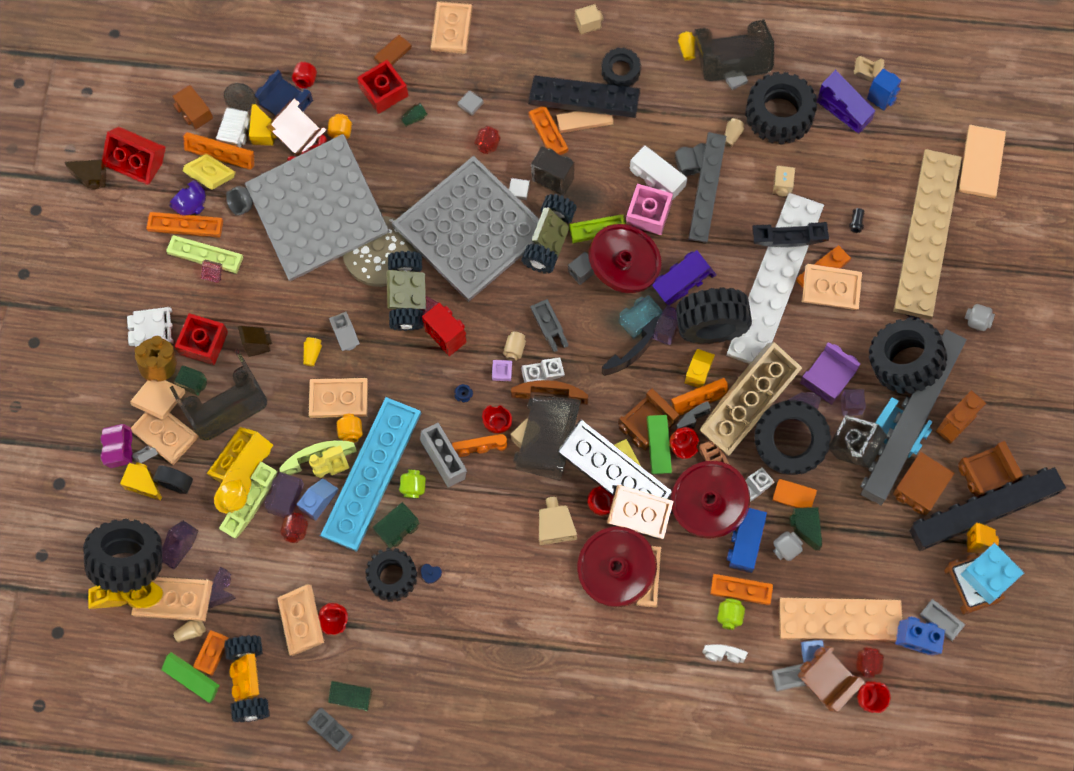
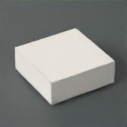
M511 178L509 190L518 199L527 200L529 181Z

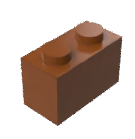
M188 85L172 96L175 102L173 106L178 113L182 112L184 115L183 119L187 125H192L195 130L213 119L210 109L191 85Z

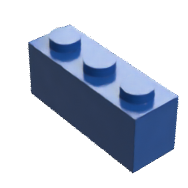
M749 508L745 519L738 526V530L733 531L731 542H734L733 550L729 549L727 561H730L729 568L749 573L753 572L767 512Z

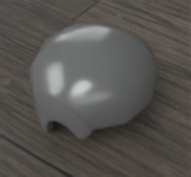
M237 186L226 193L228 207L235 215L247 213L252 208L253 200L247 188Z

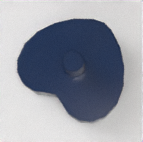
M424 564L421 568V575L427 584H432L440 579L442 570L440 567Z

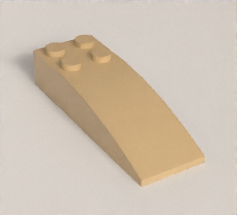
M775 342L767 343L731 386L699 431L729 456L802 367Z

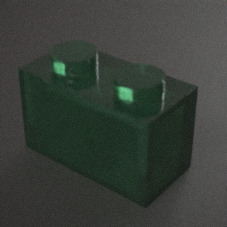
M402 502L372 528L388 548H392L393 546H399L408 533H414L420 523L418 518Z

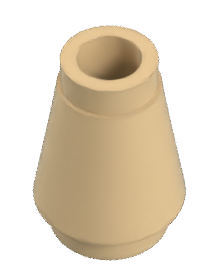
M732 118L728 121L725 131V145L732 147L744 131L745 124L741 120Z
M189 620L177 631L173 632L179 643L202 636V633L205 632V626L202 621Z

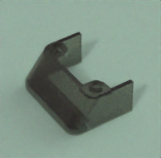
M238 349L234 351L243 366L237 368L233 373V380L236 385L204 404L196 396H189L182 400L174 386L170 387L182 411L198 437L202 440L213 439L260 412L267 405L265 394Z

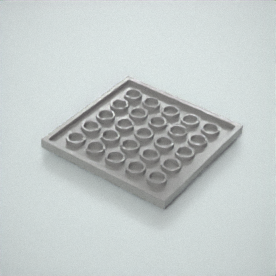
M344 134L245 183L289 281L309 273L390 232Z
M473 156L396 219L392 226L469 302L522 257L528 244L535 245L532 237L539 219Z

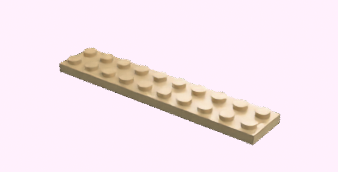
M927 149L924 151L893 312L929 320L933 317L961 157Z

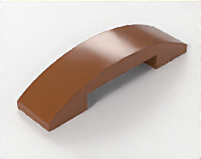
M537 380L522 383L511 388L512 398L531 400V392L569 396V403L588 405V394L577 387L563 382Z

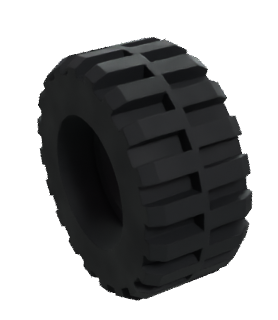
M773 72L771 76L767 74L763 76V79H758L755 82V86H752L745 111L747 123L750 127L752 126L751 130L753 133H758L759 138L762 140L766 138L769 140V143H774L775 141L778 144H784L786 141L793 143L795 138L800 140L804 137V134L809 132L817 111V97L813 93L814 89L812 86H807L808 82L805 79H799V76L796 74L789 75V72H783V74ZM773 99H784L791 102L798 112L790 117H778L771 114L765 107V104Z
M720 287L718 289L700 290L697 293H691L688 297L682 298L676 307L679 334L684 340L690 341V343L713 344L726 340L730 341L747 333L752 325L748 296L741 290H735L734 288L726 289L725 287Z
M906 318L903 321L898 319L895 323H889L885 325V329L881 328L877 332L878 336L873 337L872 345L869 347V361L877 379L888 390H896L897 393L901 394L905 392L909 394L915 393L916 390L921 392L928 385L931 387L935 384L936 379L939 380L943 375L942 371L946 369L948 358L942 337L929 322L925 323L921 319H916V321L913 318ZM916 347L924 350L922 355L911 363L896 364L892 362L893 358L904 349Z
M787 400L774 404L763 413L755 428V445L759 456L767 466L782 474H805L815 469L825 459L824 457L830 448L831 435L829 424L825 420L826 418L817 408L803 401ZM787 419H797L804 422L811 433L809 447L805 452L797 456H788L781 453L774 443L776 427Z
M116 519L110 523L105 522L99 528L96 527L91 531L83 545L86 576L97 587L100 585V588L106 591L109 589L115 593H118V591L127 593L130 590H140L142 586H148L151 580L154 581L162 569L161 537L154 528H150V525L146 523L142 524L139 520L129 521V519L117 521ZM121 553L134 554L123 558L113 557Z

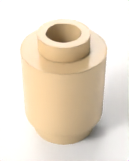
M511 332L507 337L503 351L507 360L517 361L521 359L526 343L524 334Z

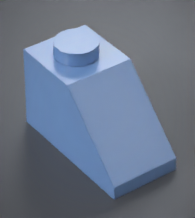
M321 479L308 488L297 503L300 511L316 521L339 489L325 479Z

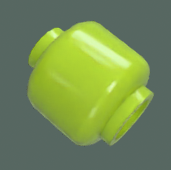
M408 470V473L401 475L400 493L404 494L406 498L419 499V496L425 492L426 477L420 475L418 470Z
M726 599L719 605L717 621L723 624V628L734 630L735 627L741 626L743 623L745 607L741 605L739 600Z

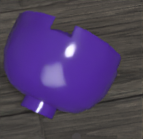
M194 180L188 184L190 188H182L170 201L171 204L169 206L180 215L187 216L194 213L198 215L204 210L203 204L206 201L205 190Z

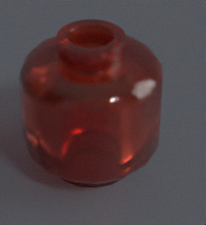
M490 126L480 128L474 142L479 147L478 151L484 154L495 152L501 136L498 134L499 131Z
M297 512L285 516L280 530L284 540L290 543H298L306 536L308 521L301 513Z
M863 647V650L858 652L856 669L863 673V677L875 678V674L882 673L884 655L879 653L880 649Z

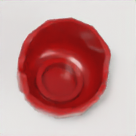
M489 405L483 410L482 421L489 432L496 434L504 433L512 425V415L509 410L501 405L497 407Z
M688 427L678 428L671 435L670 447L677 457L688 459L698 452L697 444L700 441L693 429Z
M601 486L595 487L588 494V506L597 515L610 514L614 496Z
M328 603L323 606L318 613L321 631L327 635H336L343 632L348 621L346 608L338 603Z
M865 682L858 690V704L864 711L882 713L889 706L891 700L890 690L885 684L880 682Z

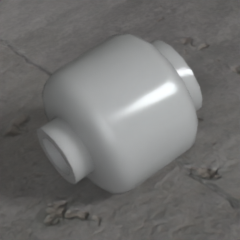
M975 304L972 309L968 308L965 319L968 320L969 327L985 331L987 328H991L995 314H993L991 308Z
M784 532L773 543L776 548L773 552L780 560L785 558L787 561H791L803 550L801 546L803 542L794 532Z

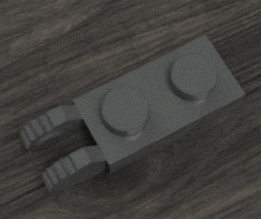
M548 299L530 306L552 351H558L557 345L553 340L555 336H559L564 348L567 347L568 342L563 334V329Z

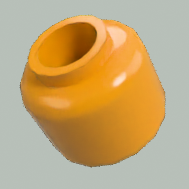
M335 114L334 117L329 119L328 136L334 139L344 134L346 139L351 136L352 122L346 115Z
M344 414L336 423L337 435L340 440L355 443L363 435L361 419L355 417L354 414Z

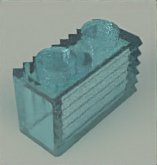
M647 295L645 298L640 297L634 302L632 308H625L619 314V324L635 339V337L642 333V328L655 316L658 320L661 319L663 311L650 295Z

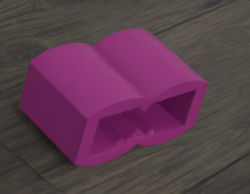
M119 424L103 428L100 437L103 444L101 453L103 465L115 468L132 463L131 427Z

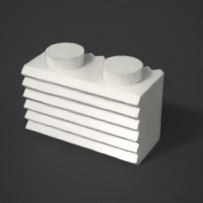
M226 108L219 133L216 137L217 141L240 148L242 145H245L246 131L250 129L251 119L248 112Z

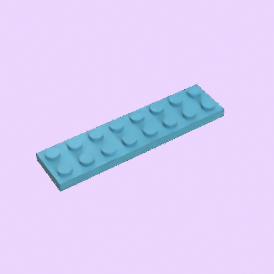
M387 397L385 398L320 535L322 538L356 552L358 551L419 420L420 410Z

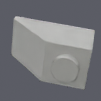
M347 312L329 318L342 351L352 350L356 345L360 344Z

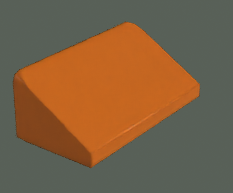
M779 479L772 501L810 512L817 490Z

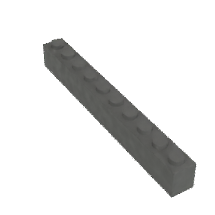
M947 329L942 335L940 334L948 358L946 369L942 371L943 375L939 380L936 379V383L931 387L928 385L925 387V390L921 392L916 390L910 397L906 396L902 407H904L903 412H898L893 421L896 423L894 429L890 428L885 437L888 439L886 445L882 444L877 452V455L880 456L878 461L873 460L868 470L871 472L869 478L865 477L860 485L863 488L860 495L881 506L886 500L967 340Z

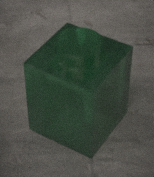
M182 365L174 382L177 386L184 388L185 391L199 396L200 392L206 388L207 378L203 372Z

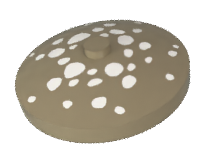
M383 216L390 231L389 233L343 255L347 270L359 282L369 286H387L388 254L397 251H414L417 253V250L392 226V223L396 220L395 218Z

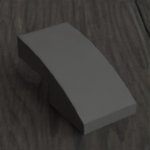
M704 402L689 411L679 421L676 430L684 427L695 428V419L710 414L711 407L709 402Z
M320 708L307 722L338 752L353 738L323 708Z

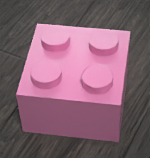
M637 184L626 216V225L662 235L672 204L673 193Z

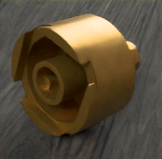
M153 336L135 348V359L139 372L144 379L160 382L169 379L175 373L177 360L173 346L167 340L162 339L161 336Z

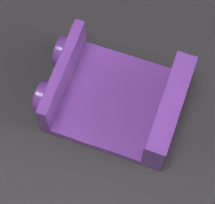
M828 342L824 351L810 370L806 371L802 376L800 384L832 405L854 376L860 363L854 356L842 352L839 346Z

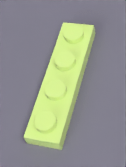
M174 235L166 250L168 255L236 274L243 260L242 254Z

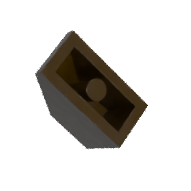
M102 160L65 162V166L70 174L86 188L96 190L106 187V166Z
M238 326L241 343L248 357L271 351L272 339L270 333L266 334L264 328Z

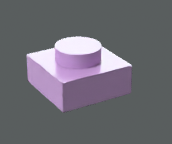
M493 360L492 381H511L512 361Z

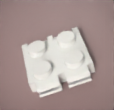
M172 308L134 311L133 315L127 316L128 329L134 330L128 332L129 345L137 347L143 341L153 336H161L162 339L167 340L171 345L174 344L173 339H171L173 324L170 322Z

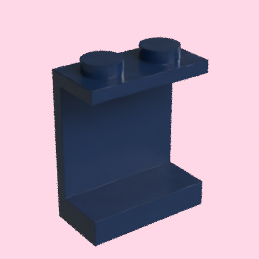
M279 70L271 74L267 82L262 87H259L255 94L257 103L275 116L294 98L300 103L297 107L302 112L313 102L312 94L309 90L305 88L303 91H300L284 80Z

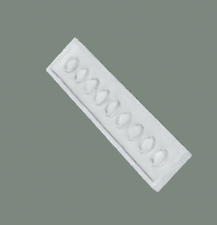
M789 193L776 227L807 226L808 223H816L819 220L824 205ZM809 245L767 248L748 297L752 325L747 333L731 341L726 356L750 364L767 343H772Z

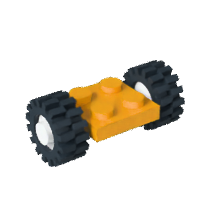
M246 635L225 640L226 659L236 660L231 663L230 676L233 679L232 696L235 699V702L231 703L232 721L251 722L268 718L270 716L268 699L253 698L259 695L255 657L263 654L261 637Z

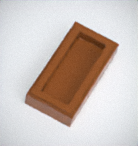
M398 34L374 56V60L379 64L388 60L393 66L412 48V45Z

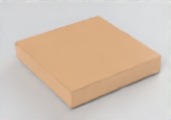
M147 380L130 402L132 406L164 420L183 397L185 389L166 380L157 382V380Z

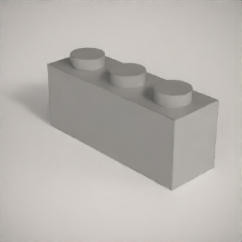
M436 423L422 430L420 441L447 487L449 488L465 480L467 470L440 424Z

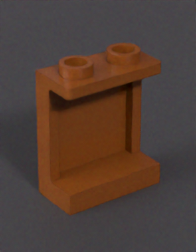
M651 388L639 404L624 417L621 416L619 418L618 427L622 433L628 434L633 438L632 442L638 448L642 447L644 450H647L649 448L647 416L667 415L669 429L678 421L679 414Z
M1005 441L972 457H964L958 463L959 472L962 476H965L969 491L977 496V498L983 496L985 492L991 489H1000L1002 485L1008 482L1015 483L1023 476Z
M920 452L893 492V495L896 496L895 498L899 502L907 503L913 507L912 509L916 513L927 515L951 480L954 472Z

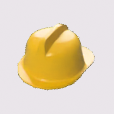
M233 469L224 477L214 496L215 507L220 512L226 514L229 512L233 513L243 508L246 504L247 495L251 488V478L245 470Z
M151 581L148 586H142L140 590H130L127 593L120 591V595L130 606L141 609L157 604L162 599L163 590L159 585Z

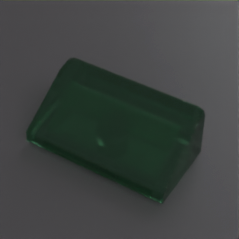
M331 681L328 703L368 711L373 690L367 687Z

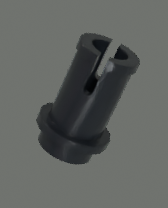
M861 208L853 209L852 222L849 224L850 231L853 233H860L864 229L863 218L865 211Z

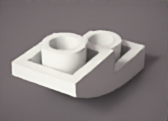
M560 358L542 360L541 363L523 365L521 367L524 383L537 380H554L565 375Z
M763 467L745 480L750 491V502L775 483Z
M705 645L702 653L706 654L705 657L714 662L717 660L721 662L723 656L726 655L728 660L738 664L739 662H744L748 652L725 645Z

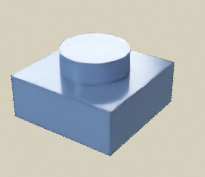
M823 640L801 642L803 663L810 662L815 657L814 653L823 646Z

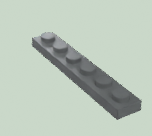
M711 132L707 134L688 240L705 244L708 241L726 142L725 135Z

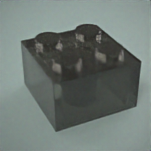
M542 146L531 163L532 181L564 196L574 180V162L569 157L561 156L553 149Z
M845 415L829 445V450L839 460L870 469L887 435L877 423Z

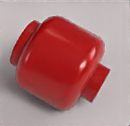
M308 62L297 63L292 73V81L301 89L310 88L315 82L317 70Z

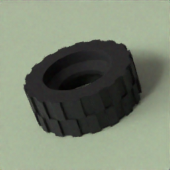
M624 47L610 50L602 59L601 74L603 80L610 85L633 86L639 80L641 73L640 58L631 49ZM624 61L629 64L630 71L626 75H617L612 70L614 63Z

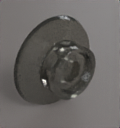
M233 83L224 91L225 103L231 109L249 111L252 109V104L256 103L254 91L246 84Z

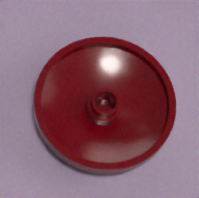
M626 224L606 226L595 235L589 247V261L594 273L605 285L623 293L644 291L655 282V279L660 274L662 261L658 247L646 233L634 226Z
M720 461L700 462L689 467L677 479L671 494V501H673L672 511L678 523L690 534L709 539L722 537L734 531L745 519L750 507L749 487L742 474L733 466Z
M620 526L605 528L591 536L584 544L578 558V577L585 592L595 601L609 607H625L642 599L651 589L657 573L656 555L648 540L635 530Z

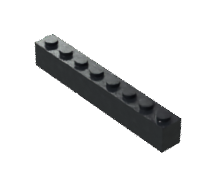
M1045 467L1038 470L1037 474L1032 477L1028 474L1021 477L1019 482L1015 484L1008 482L1002 485V489L998 491L991 489L985 492L981 498H977V496L966 500L964 505L955 504L949 507L947 512L942 513L938 511L932 514L930 519L925 521L923 518L916 520L912 523L913 526L909 532L919 552L968 532L976 523L986 525L1062 493L1066 486L1055 467L1049 470Z

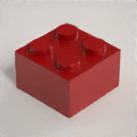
M388 60L383 61L357 77L360 90L378 114L409 96L407 85Z
M439 302L425 313L422 319L425 331L450 357L467 343L464 330L465 325L460 319L456 320L452 316L453 313L447 306L443 307Z
M189 313L175 344V349L181 356L215 366L228 330L223 323Z

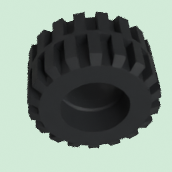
M386 548L384 552L381 549L378 551L379 554L377 556L373 554L371 556L372 561H368V569L365 570L367 575L366 581L373 593L382 600L387 599L388 602H393V599L400 601L401 597L404 596L406 598L409 596L408 592L414 590L413 586L416 585V577H418L412 558L405 551L400 552L398 548H394V550ZM391 565L401 567L403 575L397 583L385 584L380 580V575L386 567Z

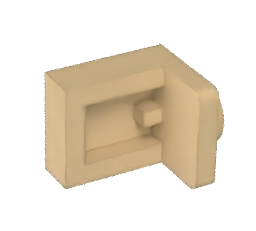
M860 56L856 59L854 75L872 82L884 68V60L879 59L873 62Z

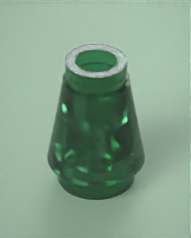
M418 103L417 105L414 104L400 119L407 127L425 119V116L428 114L422 104Z

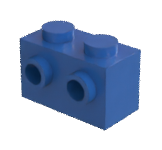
M883 68L872 81L867 100L882 110L892 106L897 100V94L901 90L899 88L901 79Z
M908 617V619L899 621L895 644L931 656L942 654L945 630L938 628V625L935 623L927 622L925 624L920 622L919 618Z

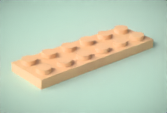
M780 598V639L896 641L899 621L902 620L901 600Z

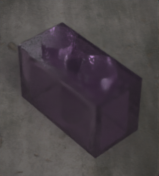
M279 472L278 477L273 479L271 494L267 495L264 502L267 512L290 520L304 487L302 479Z

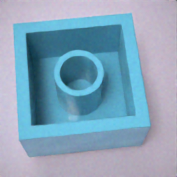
M994 543L960 575L990 605L1024 572Z

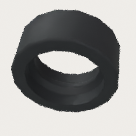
M160 465L157 468L153 481L174 492L188 494L193 478L177 469Z

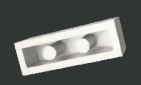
M644 146L631 159L630 169L632 173L642 177L650 187L673 193L672 200L686 187L687 177L647 146Z

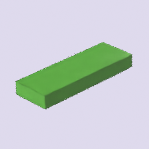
M667 415L647 416L651 474H671Z
M172 652L167 655L162 671L211 703L220 685Z

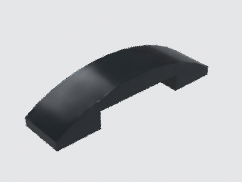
M827 222L808 223L807 226L773 228L771 224L752 225L753 241L756 245L797 247L829 241Z
M656 316L642 328L641 336L643 339L623 358L620 359L615 354L602 366V374L604 376L627 368L644 354L656 333L658 324Z

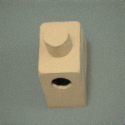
M557 497L546 498L547 508L539 510V544L546 545L577 540V533L568 507L558 506Z

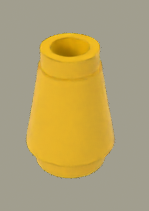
M692 32L681 33L678 43L684 59L692 60L695 58V36H693Z
M306 338V342H304V365L315 366L322 348L321 340Z

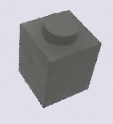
M586 252L568 264V273L579 285L595 274L590 265L589 255Z

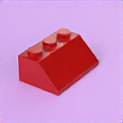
M117 127L107 131L102 161L106 167L149 185L163 163L166 147L126 129Z

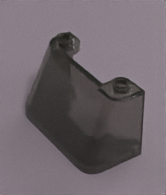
M765 19L751 22L745 35L713 39L710 29H694L701 70L705 80L719 81L738 76L762 75L772 71L774 67V40Z
M534 395V398L530 397L527 409L531 410L520 452L516 451L513 463H516V470L561 481L566 459L557 451L575 427L581 400L545 395Z

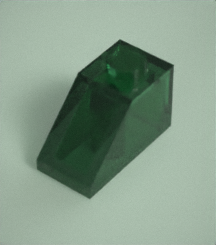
M794 508L792 515L789 516L790 526H793L794 533L815 551H820L822 537L819 508Z

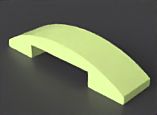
M326 441L297 452L283 463L279 469L282 476L286 477L301 472V463L309 461L310 456L313 454L318 457L323 456L322 452L327 451L330 447L341 445L345 456L355 453L357 450L354 442Z
M260 462L251 476V488L247 495L246 504L238 511L229 512L219 529L236 539L260 508L278 471Z

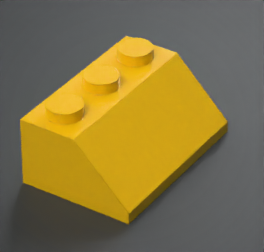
M239 427L206 474L222 483L228 472L233 469H242L251 478L259 463L270 454L273 444L258 432Z

